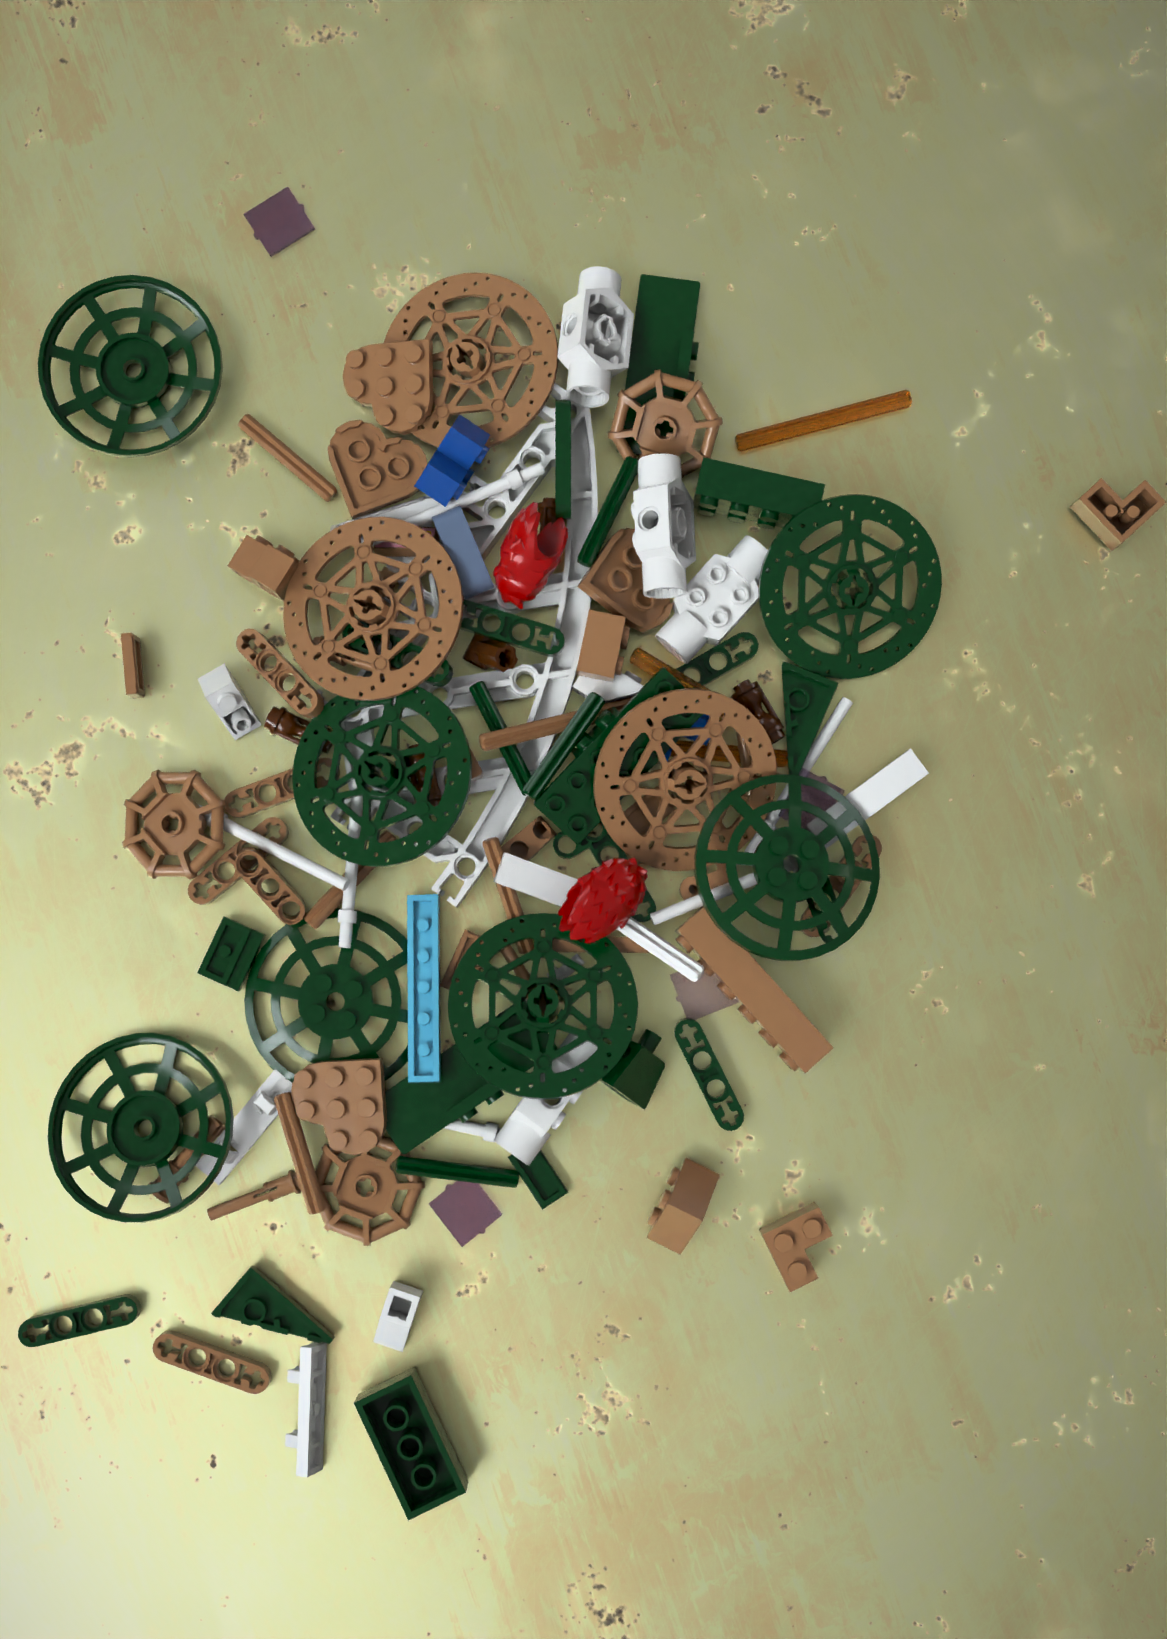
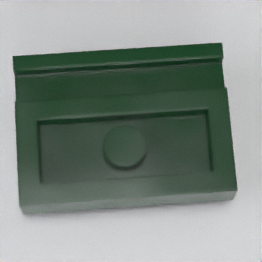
M223 916L197 973L224 986H228L235 991H241L266 935Z

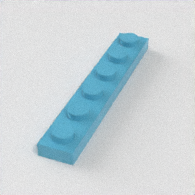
M438 894L407 895L408 1083L441 1082L440 896Z

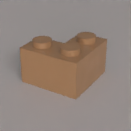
M1101 478L1070 508L1113 551L1157 512L1166 501L1146 480L1122 500Z
M246 535L227 566L234 573L284 602L289 581L299 566V560L294 557L295 554L282 545L274 548L272 543L259 535L256 539Z
M589 610L576 670L577 675L613 682L615 674L621 675L624 657L619 656L620 649L626 650L630 634V627L625 626L626 617Z
M688 1158L684 1160L680 1168L674 1166L666 1182L671 1185L670 1190L665 1189L657 1205L660 1208L654 1207L647 1220V1224L651 1225L647 1238L681 1255L704 1219L719 1174Z
M815 1202L759 1229L789 1292L818 1279L805 1249L833 1235L820 1208Z

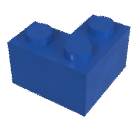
M459 414L414 487L444 507L447 506L452 497L458 500L475 472L470 467L474 461L480 464L490 449L485 446L490 434Z

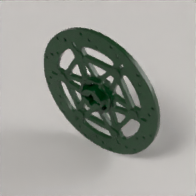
M864 494L839 495L816 502L795 515L777 534L766 553L760 572L758 588L760 611L770 637L777 647L795 664L824 677L836 679L861 678L876 674L895 665L906 657L923 639L938 609L941 597L942 574L939 557L932 539L920 522L909 512L888 500ZM851 511H854V518L851 520ZM871 520L887 526L903 540V544L895 550L881 544L861 532L862 521ZM842 521V532L809 553L800 550L801 543L813 532L832 522ZM854 540L856 560L846 561L849 542ZM866 542L884 552V555L865 562L862 543ZM841 543L836 564L818 558L820 554ZM916 546V549L909 553V550ZM786 551L793 553V556L789 557L786 555ZM892 561V565L878 577L875 576L872 571L874 567ZM914 561L917 571V594L913 607L907 609L902 606L903 567ZM815 564L829 569L825 579L820 578L809 568L810 565ZM793 566L798 569V608L792 613L786 614L783 603V581L787 567ZM859 568L864 571L865 579L860 576ZM895 573L894 599H891L879 589V586ZM809 576L822 589L808 602H805L806 577ZM851 582H853L855 588H850L849 593L846 592L845 589L851 587ZM876 596H879L891 607L889 611L871 606ZM836 597L840 599L842 607L836 604L838 602ZM825 598L829 606L809 614V610ZM864 612L882 617L881 620L860 632ZM836 613L839 632H833L817 623V620ZM845 615H855L850 635H847ZM911 618L914 622L911 624L907 622V619ZM891 622L900 625L898 632L888 641L870 651L858 653V643ZM789 623H792L791 626H789L788 628L784 629V627H785L786 625H788ZM807 625L839 642V653L830 654L814 648L798 635V631ZM850 654V661L847 663V655Z
M417 686L399 696L377 701L352 700L337 695L324 705L320 715L310 721L297 747L292 772L296 807L305 827L313 838L333 855L348 862L369 867H389L403 864L433 849L446 837L458 821L467 802L471 787L472 758L468 739L457 717L445 703L421 687ZM384 705L382 717L349 731L341 727V723L353 713L370 706ZM405 708L412 709L427 719L437 731L438 739L430 743L424 740L401 720L403 710ZM391 725V746H382L388 727ZM328 726H330L333 729L332 732L327 730ZM379 727L371 747L356 738L357 735ZM400 730H403L412 737L419 746L400 750ZM327 741H330L334 744L335 748L328 784L318 789V761L323 746ZM348 743H352L364 750V753L358 760L347 748ZM451 743L449 747L444 748L445 745ZM343 754L354 769L337 780L341 755ZM425 754L424 758L408 767L405 760L406 757ZM393 755L396 760L393 762L383 756L391 757ZM446 757V786L439 804L434 806L429 802V795L435 763L437 760ZM426 766L422 792H419L409 777ZM375 767L381 769V771L384 773L383 775L387 778V780L382 778V776L379 774V771ZM355 779L357 789L338 792L339 788ZM367 785H371L377 789L386 792H381L379 790H371L370 792V790L367 788ZM405 786L416 799L415 804L399 796V793ZM363 796V816L360 817L345 804L344 800ZM319 798V800H318L317 802H314V803H313V800H314V799ZM377 800L380 801V805L374 821H371V801ZM390 800L397 802L407 809L401 814L383 820ZM335 803L361 826L359 838H352L342 832L327 816L325 807ZM431 815L437 818L436 822L431 819ZM414 816L419 817L423 822L417 830L403 838L389 842H379V835L382 829Z
M538 913L518 916L486 931L468 948L455 969L449 989L448 1017L454 1041L465 1061L481 1078L506 1093L529 1099L544 1100L567 1097L579 1093L602 1080L613 1070L625 1054L632 1040L637 1021L638 998L632 972L621 952L607 937L595 941L596 943H584L585 939L571 940L570 930L564 932L559 930L562 916L558 914ZM542 930H545L546 936L544 938L541 937ZM526 939L534 940V950L498 969L489 963L496 954L506 947ZM560 939L580 947L597 961V964L588 969L554 951L552 949V941ZM541 958H545L549 973L547 978L537 977ZM530 960L533 961L529 980L509 974L510 971ZM557 960L578 972V974L557 980L553 961ZM475 967H480L484 971L480 972L479 970L475 969ZM607 967H611V969L606 972L602 971ZM504 980L519 985L521 989L517 995H514L500 984V981ZM582 980L586 981V984L573 995H569L565 989L567 985ZM478 981L489 985V1024L481 1029L475 1027L472 1015V998ZM605 981L610 983L614 999V1015L609 1029H604L597 1024V985ZM497 992H500L514 1004L499 1018L495 1016ZM587 992L590 993V1018H587L572 1006L573 1003ZM542 994L545 995L547 1004L544 1016L541 1015L539 1006ZM527 997L528 1014L526 1010H522L521 1007L522 1000L525 1001ZM558 997L560 998L561 1001L564 1000V1004H565L564 1010L561 1009L560 1012H559V1014H558V1010H559V999H558ZM513 1015L518 1016L521 1024L500 1030L499 1027ZM569 1015H573L587 1028L586 1030H581L565 1024V1021ZM529 1030L533 1049L530 1051L508 1039V1036ZM557 1030L578 1037L556 1051L553 1050ZM537 1033H549L545 1053L540 1052ZM483 1039L481 1042L474 1044L476 1040ZM603 1039H608L612 1043L608 1044L604 1042ZM496 1042L504 1044L534 1062L533 1072H523L506 1065L488 1050V1047ZM590 1042L597 1046L596 1052L578 1066L559 1073L552 1071V1062L580 1045ZM541 1074H545V1082H541Z

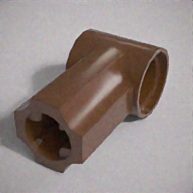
M474 634L462 657L467 662L483 670H487L489 667L501 672L513 669L518 661L514 647Z

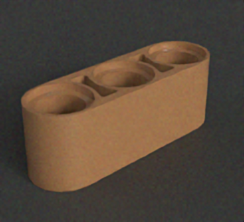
M245 847L240 850L235 861L237 873L283 923L292 925L300 922L305 914V903L302 897L261 851L254 847ZM246 855L256 857L258 866L253 870L243 868L240 861L242 857ZM265 879H275L279 883L278 890L274 893L264 891L261 883ZM290 901L296 902L300 907V911L293 916L286 915L282 910V906Z

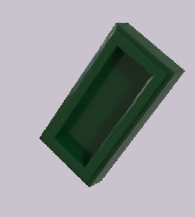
M542 1150L539 1151L530 1166L512 1154L508 1156L516 1171L519 1172L520 1177L542 1210L568 1193V1189Z

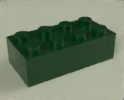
M703 457L693 505L695 509H698L697 512L702 515L715 516V513L727 515V519L733 522L744 523L745 520L757 522V526L765 529H775V526L783 528L802 510L816 502L822 501L825 484Z
M415 1367L357 1395L354 1405L408 1521L466 1493L468 1486L467 1477Z

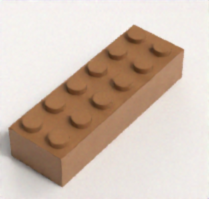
M704 906L698 909L675 930L679 935L675 939L677 943L687 953L693 951L700 958L697 962L704 966V973L709 977L713 974L720 981L717 985L718 989L728 1000L735 998L741 1004L737 1010L749 1023L757 1022L762 1028L758 1032L759 1035L769 1046L774 1048L777 1045L781 1049L782 1053L779 1057L791 1070L795 1072L799 1069L806 1073L833 1049L832 1045L749 952L732 942L714 924Z

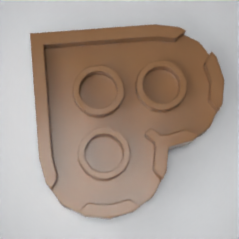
M430 339L380 343L350 351L346 356V364L343 371V382L347 394L362 405L372 407L376 421L392 433L406 435L416 432L418 430L417 427L424 423L426 417H430L433 408V342Z
M363 420L348 421L335 430L336 433L331 438L330 445L328 446L329 461L352 519L410 498L420 491L414 485L428 463L426 455L419 445L414 444L410 440H404L402 437L386 439L380 428H376L371 423H365Z
M620 529L607 540L577 587L611 614L626 617L625 624L644 633L661 625L669 617L673 603H670V598L655 599L643 595L642 561L637 555L632 542L635 529Z
M383 1058L320 1061L307 1065L295 1074L291 1098L296 1114L301 1120L323 1125L329 1146L333 1150L341 1151L345 1154L358 1155L370 1151L379 1144L381 1138L386 1133L387 1125Z

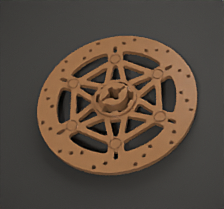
M463 273L443 278L422 289L396 315L384 340V343L410 341L415 329L428 317L432 321V326L425 339H430L433 342L436 334H439L444 347V351L433 354V363L442 360V369H433V377L445 378L441 394L437 397L433 391L435 408L430 417L427 416L424 423L417 427L418 430L411 434L423 442L438 448L451 426H448V422L452 415L491 411L494 420L478 426L490 434L485 446L491 448L506 442L524 430L537 417L549 399L554 387L559 359L557 358L558 342L550 318L542 305L529 291L519 284L498 275ZM484 297L490 299L485 309L447 313L444 309L446 303L460 298ZM430 304H434V310L430 308ZM507 308L513 309L524 320L532 335V345L520 346L502 319ZM479 318L468 334H465L455 324L457 320ZM488 320H491L487 337L485 339L478 337L477 335ZM445 325H448L458 335V338L449 343L443 329ZM498 327L502 328L512 343L511 347L492 346ZM484 348L487 353L483 356L479 349L482 350ZM496 354L515 355L513 359L495 364ZM465 355L472 361L473 369L467 365L464 358ZM524 365H534L533 374L526 391L513 407H509L505 400ZM453 367L460 376H458L457 374H455L454 376L452 375L451 371L453 370ZM513 368L502 390H499L493 374ZM486 381L489 382L494 394L493 399H489L479 389V386ZM451 386L460 387L450 403L446 404ZM469 390H472L483 401L482 404L458 406ZM503 415H507L508 421L503 419Z
M368 517L357 519L326 533L307 550L299 561V566L291 577L286 590L283 610L284 630L289 648L296 662L309 678L319 686L338 696L352 700L377 701L389 699L404 694L422 684L439 669L448 657L458 637L462 623L463 590L458 571L450 555L425 530L395 518ZM361 536H363L364 539L363 543H361ZM376 541L396 543L415 552L416 557L408 564L374 553L373 543ZM354 547L355 557L326 583L317 580L321 571L333 558L346 549ZM379 562L400 570L382 581L376 564ZM368 563L373 580L364 583V564ZM356 568L354 588L337 586L346 575ZM427 572L433 574L438 589L439 612L436 618L427 617L421 578ZM409 576L397 593L391 589L393 584ZM306 586H311L312 589H311V590H308V589H305V587H306ZM413 586L417 601V611H413L401 604L402 599ZM376 589L382 590V593L391 601V604L377 593ZM331 593L349 595L346 605H342L330 598ZM310 599L318 600L320 603L324 639L318 645L314 644L308 626L307 612ZM329 606H333L345 613L344 617L332 631ZM376 606H377V607L380 608L381 610H377V609L372 610V609H371V610L368 611V610H367L366 608H364V607H368V608L373 607V608H376ZM403 612L414 618L416 622L415 624L396 622L399 613ZM355 614L365 623L369 624V628L362 627L363 624L355 617ZM348 624L354 628V632L336 641ZM435 628H440V629H442V631H441V632H437V631H434V629H435ZM391 629L409 631L408 635L389 650ZM382 634L381 654L378 655L372 637ZM420 634L429 637L425 647L413 660L400 669L392 671L390 661ZM363 636L369 654L364 655L346 649V646ZM340 653L372 665V675L363 677L347 674L333 667L330 664V659L335 654ZM383 674H384V678H385V681H384V682H382V675H383Z
M684 688L663 692L650 697L628 711L617 722L605 739L599 752L594 772L593 789L600 820L613 841L632 858L635 857L639 862L663 870H694L696 845L688 847L663 845L664 839L668 834L701 831L706 818L696 809V805L705 801L709 813H711L715 807L711 798L712 792L730 788L728 792L730 793L740 785L751 780L776 775L777 763L774 749L766 730L759 720L742 704L726 695L706 689ZM700 713L709 715V720L705 727L665 730L662 725L664 718L676 714ZM724 713V715H723V717L721 718V720H719V717L721 716V714ZM648 718L651 719L652 725L647 723ZM731 726L745 742L752 763L750 766L740 767L722 738L726 727ZM641 733H646L649 742L631 775L619 776L622 761L629 747ZM698 735V738L687 752H683L673 741L674 737ZM707 738H710L705 757L701 758L695 755ZM663 741L676 753V756L668 761L661 747ZM717 746H720L728 759L729 767L711 765ZM655 750L661 769L641 774L651 753ZM693 765L699 768L703 767L704 771L697 770ZM715 773L733 775L732 779L713 784V774ZM754 774H760V776L752 777ZM659 778L658 788L639 786L640 782ZM776 783L751 790L747 804L754 810L761 805L773 802ZM612 785H619L617 788H610ZM668 790L676 792L677 795L673 793L669 795ZM632 795L650 823L646 834L642 835L637 832L627 820L619 799L621 796ZM642 795L661 796L656 815L653 816L641 798ZM670 803L676 806V809L666 822L662 823L667 805ZM728 807L714 826L707 850L727 851L732 833L743 817L739 815L736 821L726 828L722 823V819L729 809ZM686 809L699 820L697 824L674 826V823ZM767 814L761 816V818L765 821ZM751 825L743 834L738 850L756 834ZM719 835L723 836V841H720ZM651 841H654L652 846L648 848ZM706 863V866L708 867L716 863Z

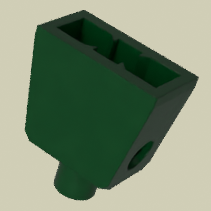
M646 1029L638 1043L631 1040L619 1063L600 1082L625 1100L645 1110L665 1068V1063L653 1054L662 1038Z

